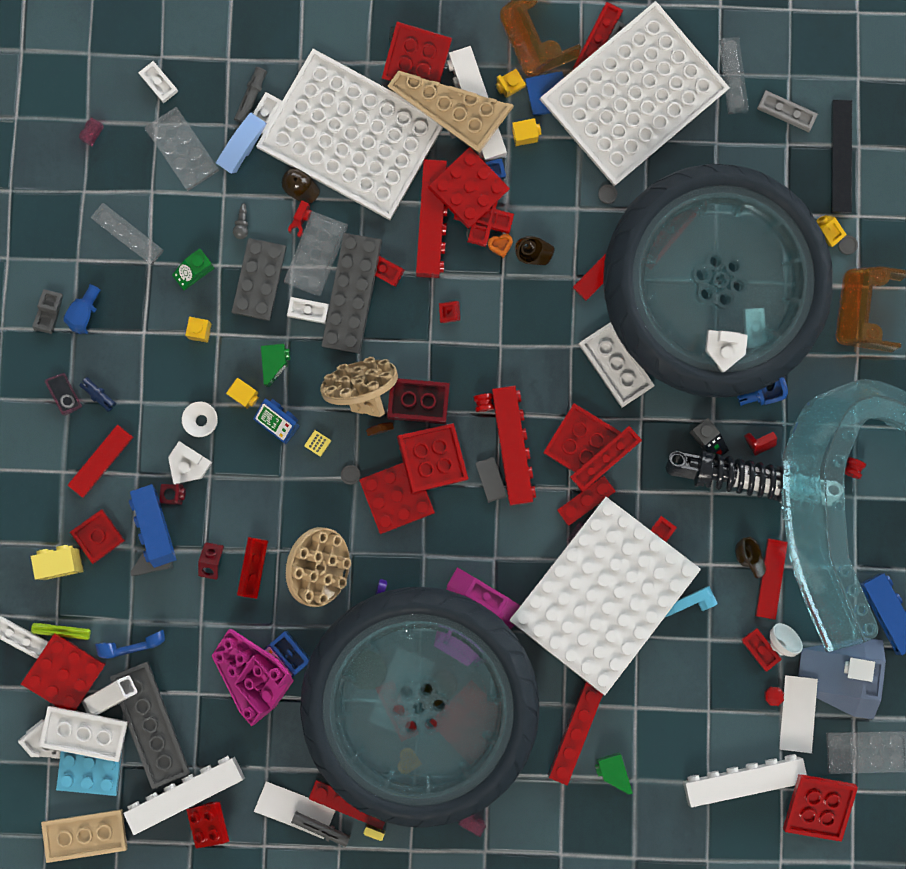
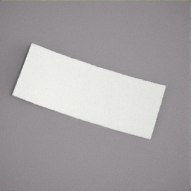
M785 675L780 750L812 753L818 679Z
M269 782L265 783L254 810L256 813L283 822L322 839L324 837L292 824L291 821L295 812L298 811L328 826L335 813V810L309 800L308 797Z

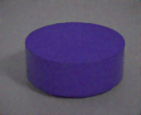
M379 579L375 595L385 592L386 580Z

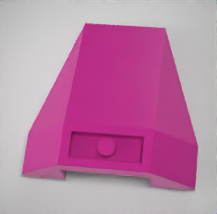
M457 567L447 584L446 590L466 596L480 603L502 619L509 629L515 626L509 620L521 605ZM438 624L434 646L467 666L484 652L478 644L465 634L443 624Z
M233 629L227 631L212 654V658L239 712L251 726L255 725L277 706L294 681L290 673L277 658Z

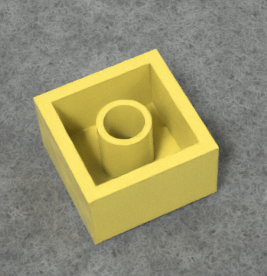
M58 546L56 551L43 549L36 551L37 555L31 556L35 580H48L84 572L80 550L73 548V546Z

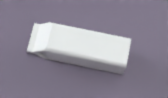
M126 676L90 695L81 702L88 714L99 715L137 694V689L131 677Z

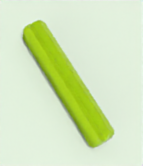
M33 623L31 633L50 636L56 633L61 637L88 640L91 630Z

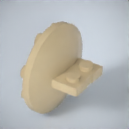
M368 357L364 361L349 365L342 364L337 367L336 371L324 377L320 391L323 399L328 403L349 405L352 412L381 417L385 414L380 395L391 389L397 382V369L389 360H375L374 357Z
M318 527L306 531L294 543L287 559L286 581L290 593L299 603L310 607L324 606L334 600L346 586L351 560L348 547L341 535L332 529Z

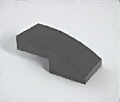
M43 289L37 305L39 310L32 326L34 330L49 334L53 333L63 297L61 293Z
M494 457L476 462V468L488 503L507 497Z

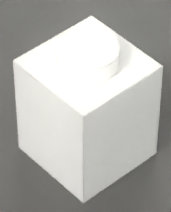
M850 658V662H845L844 673L848 674L847 678L872 682L875 662Z

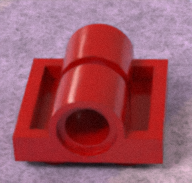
M213 801L186 809L196 849L229 842L220 802Z

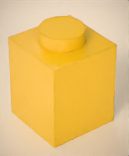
M535 118L512 123L515 146L538 142L541 128L540 124H536Z
M189 317L185 336L190 340L208 343L212 324L209 320Z
M239 378L234 381L226 393L247 409L249 406L253 407L259 398L257 397L259 393Z

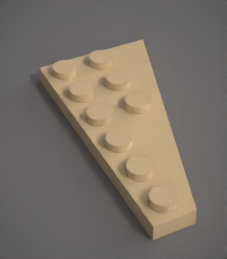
M398 71L388 85L389 89L478 153L481 152L514 107L513 104L503 103L493 98H486L473 92L429 81L402 71Z

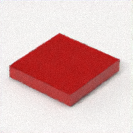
M103 509L70 532L92 564L125 542V539Z

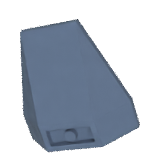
M861 637L803 648L800 653L798 677L818 679L817 699L851 716L874 719L882 698L886 659L883 640ZM850 658L875 662L873 681L847 678L848 674L844 673L845 662H850Z

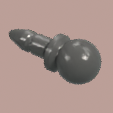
M245 203L239 209L240 214L238 220L235 221L236 226L233 228V235L237 239H244L248 235Z

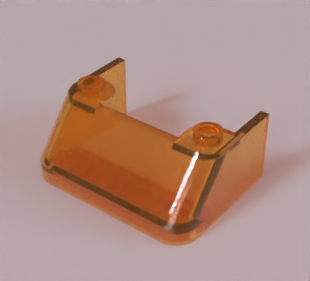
M511 0L501 9L500 20L526 75H538L579 57L580 44L562 51L560 45L554 40L541 42L527 11L537 4V0Z
M879 266L854 268L844 274L836 338L840 344L894 352L901 348V343L882 341L883 331L881 327L877 324L868 323L873 286H883L889 279L902 281L906 278V270Z

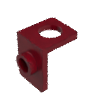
M176 483V485L161 484L160 503L182 505V500H185L186 490L183 488V485L180 483ZM171 488L175 491V497L172 500H167L164 493L167 489Z
M207 542L204 544L198 561V576L218 579V564L224 550L223 545ZM203 568H210L214 573H206Z

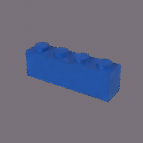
M153 484L130 491L132 499L129 500L132 511L135 510L136 512L134 522L136 527H140L141 530L138 536L141 544H145L146 551H143L146 562H150L155 568L177 560L158 493Z
M885 573L878 574L860 583L859 586L896 655H903L906 653V611H904L901 605L903 601L900 595L894 592L892 588L893 582L890 577L886 576Z

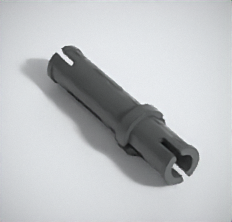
M260 67L255 68L253 77L247 83V91L234 117L235 121L242 124L249 115L258 92L262 90L261 86L267 74L266 70Z
M298 811L295 812L291 821L292 824L326 838L325 840L328 842L331 840L345 848L351 835L334 829L335 826L333 825L330 827Z

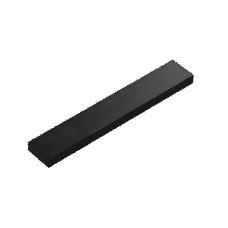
M852 100L832 101L831 213H852Z

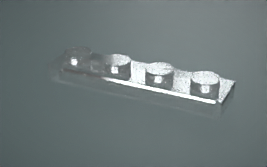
M739 37L720 39L719 45L724 81L730 87L726 91L728 115L747 113L749 108Z
M104 203L91 216L92 220L151 266L164 251Z

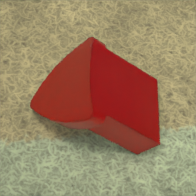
M774 432L757 440L750 433L744 435L755 456L777 445V437Z

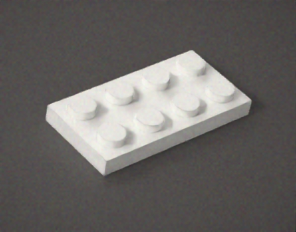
M611 322L579 343V346L621 408L655 386L644 369L624 348Z
M48 706L39 747L119 762L128 721Z

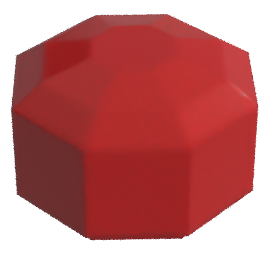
M769 687L764 692V700L771 706H779L784 701V692L779 687Z

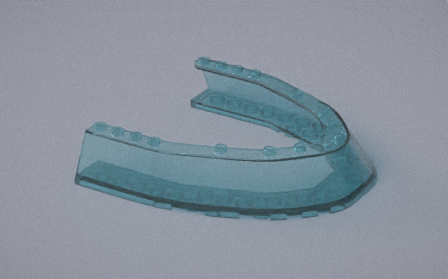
M856 380L819 394L808 401L801 409V413L792 426L782 459L784 463L781 500L782 515L785 520L790 550L788 553L796 580L826 652L867 642L878 634V625L849 559L844 496L846 462L861 426L870 418L879 419L899 431L906 432V391L877 380Z

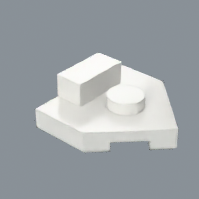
M707 330L705 351L718 365L717 367L720 371L725 372L746 355L748 335L728 331Z
M180 441L168 457L174 485L176 483L202 479L213 463Z
M45 719L40 720L18 740V743L30 757L60 759L61 751L39 747Z

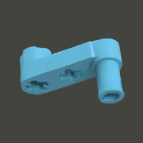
M707 586L678 599L665 617L696 603L699 604L701 611L707 610L718 603L710 586Z

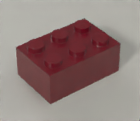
M398 378L389 393L388 419L446 424L450 383Z

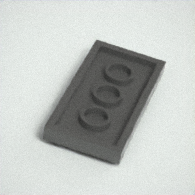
M248 238L232 308L233 314L266 321L271 320L287 249L285 245Z

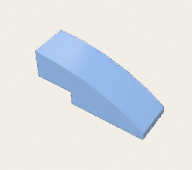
M249 113L227 143L216 164L231 174L236 173L245 157L249 156L267 123L253 113Z

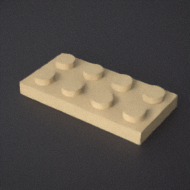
M123 809L41 822L46 863L126 851L128 849Z

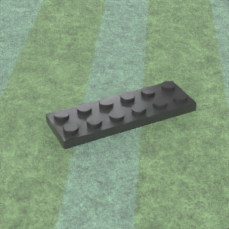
M348 233L343 234L322 347L357 354L361 353L381 251V239Z
M149 662L111 676L112 683L123 677L130 676L137 689V694L122 701L120 706L126 721H128L129 730L151 788L154 789L190 774Z

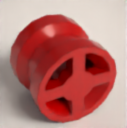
M492 393L473 396L477 405L475 408L476 412H486L495 409L491 401L493 398Z
M848 457L847 466L843 468L842 473L852 478L861 479V472L866 467V463Z

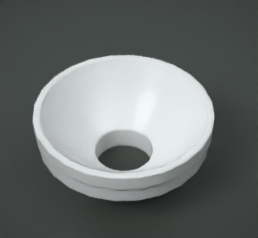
M205 402L190 404L182 415L184 429L194 437L208 436L215 430L218 423L215 409ZM200 415H204L207 418V423L204 426L196 424V419Z
M778 623L771 629L770 645L779 655L794 657L802 651V641L791 627Z

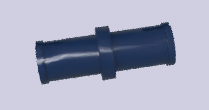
M86 377L83 380L84 384L80 383L79 386L91 396V399L94 402L97 401L107 412L113 409L112 405L115 407L116 402L104 393L105 390L95 385L90 378Z

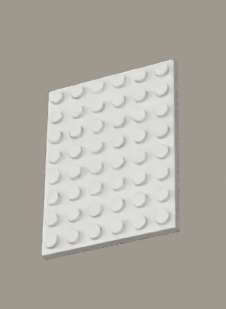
M655 1L545 93L540 100L612 185L616 186L729 90L730 87Z
M312 49L256 147L285 164L303 171L311 178L384 218L391 220L443 127L393 91Z
M605 497L509 621L605 696L701 569L613 501Z

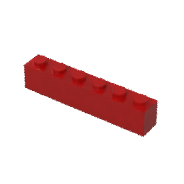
M424 159L416 277L439 278L440 273H444V261H441V254H445V242H442V235H446L447 223H443V217L447 216L448 207L428 188L448 168L447 161Z
M516 386L492 389L509 506L533 503V498H536L535 486H531L530 479L533 478L532 467H528L527 459H530L529 448H525L524 440H527L526 428L522 429L521 421H524L523 409L519 410L518 402H521L520 390H516Z
M585 680L547 775L550 779L567 786L603 696L602 693Z

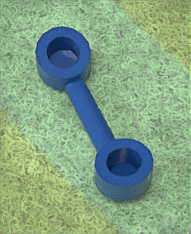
M161 630L146 637L144 642L116 648L115 642L96 643L95 646L100 658L110 659L157 647L165 641L164 630Z

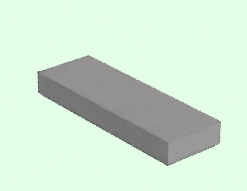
M767 90L764 92L757 108L807 132H810L818 113Z

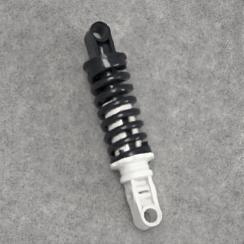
M701 450L699 456L680 451L672 452L665 467L667 473L671 476L693 479L695 487H704L705 484L707 488H710L712 480H716L715 488L717 490H720L723 482H726L727 492H731L732 488L736 487L737 494H741L743 489H747L746 494L748 496H751L753 491H757V497L762 498L763 494L767 493L768 500L773 499L779 503H783L787 498H791L793 501L802 500L808 503L833 506L843 492L842 486L837 482L806 477L803 474H792L791 467L777 466V469H775L773 464H768L765 467L762 462H758L755 465L752 460L744 463L742 458L734 461L731 456H727L724 459L721 454L715 456L714 453L706 452L705 450Z

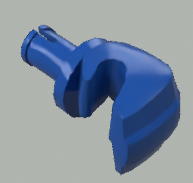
M89 284L83 298L75 299L67 309L63 321L73 332L88 334L86 326L91 312L95 313L97 310L93 303L101 291L98 287Z
M785 377L779 378L769 390L765 387L749 394L737 396L740 406L755 401L759 402L760 405H768L784 400L788 394Z

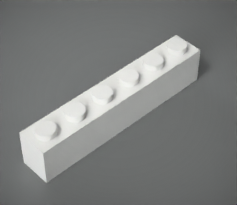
M471 46L450 52L449 60H446L449 71L454 73L455 77L452 78L454 86L488 98ZM499 128L481 152H477L484 162L506 158L507 151Z
M793 754L785 756V760L777 761L776 758L765 760L766 764L762 765L749 763L743 769L731 767L727 768V772L724 773L712 771L708 772L705 777H699V775L687 777L688 780L683 781L687 803L690 807H696L795 786L798 774L807 775L804 760Z
M229 756L218 760L219 765L213 768L211 765H208L200 770L201 774L195 777L193 774H190L181 779L183 783L177 786L173 783L163 788L165 792L159 795L155 792L145 797L146 802L139 804V801L127 806L129 810L123 814L133 835L244 780L245 777L236 758L230 759Z

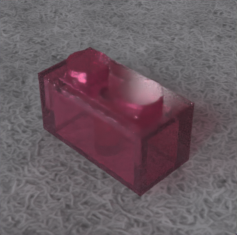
M91 117L86 122L84 130L80 132L79 138L82 142L93 146L104 126L101 122Z
M474 815L458 822V825L481 837L486 828L485 821L480 818H474Z

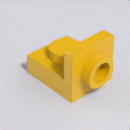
M517 69L504 76H497V83L495 84L499 93H503L506 98L526 87V83Z
M825 215L816 220L824 234L826 243L830 247H834L847 235L833 216Z

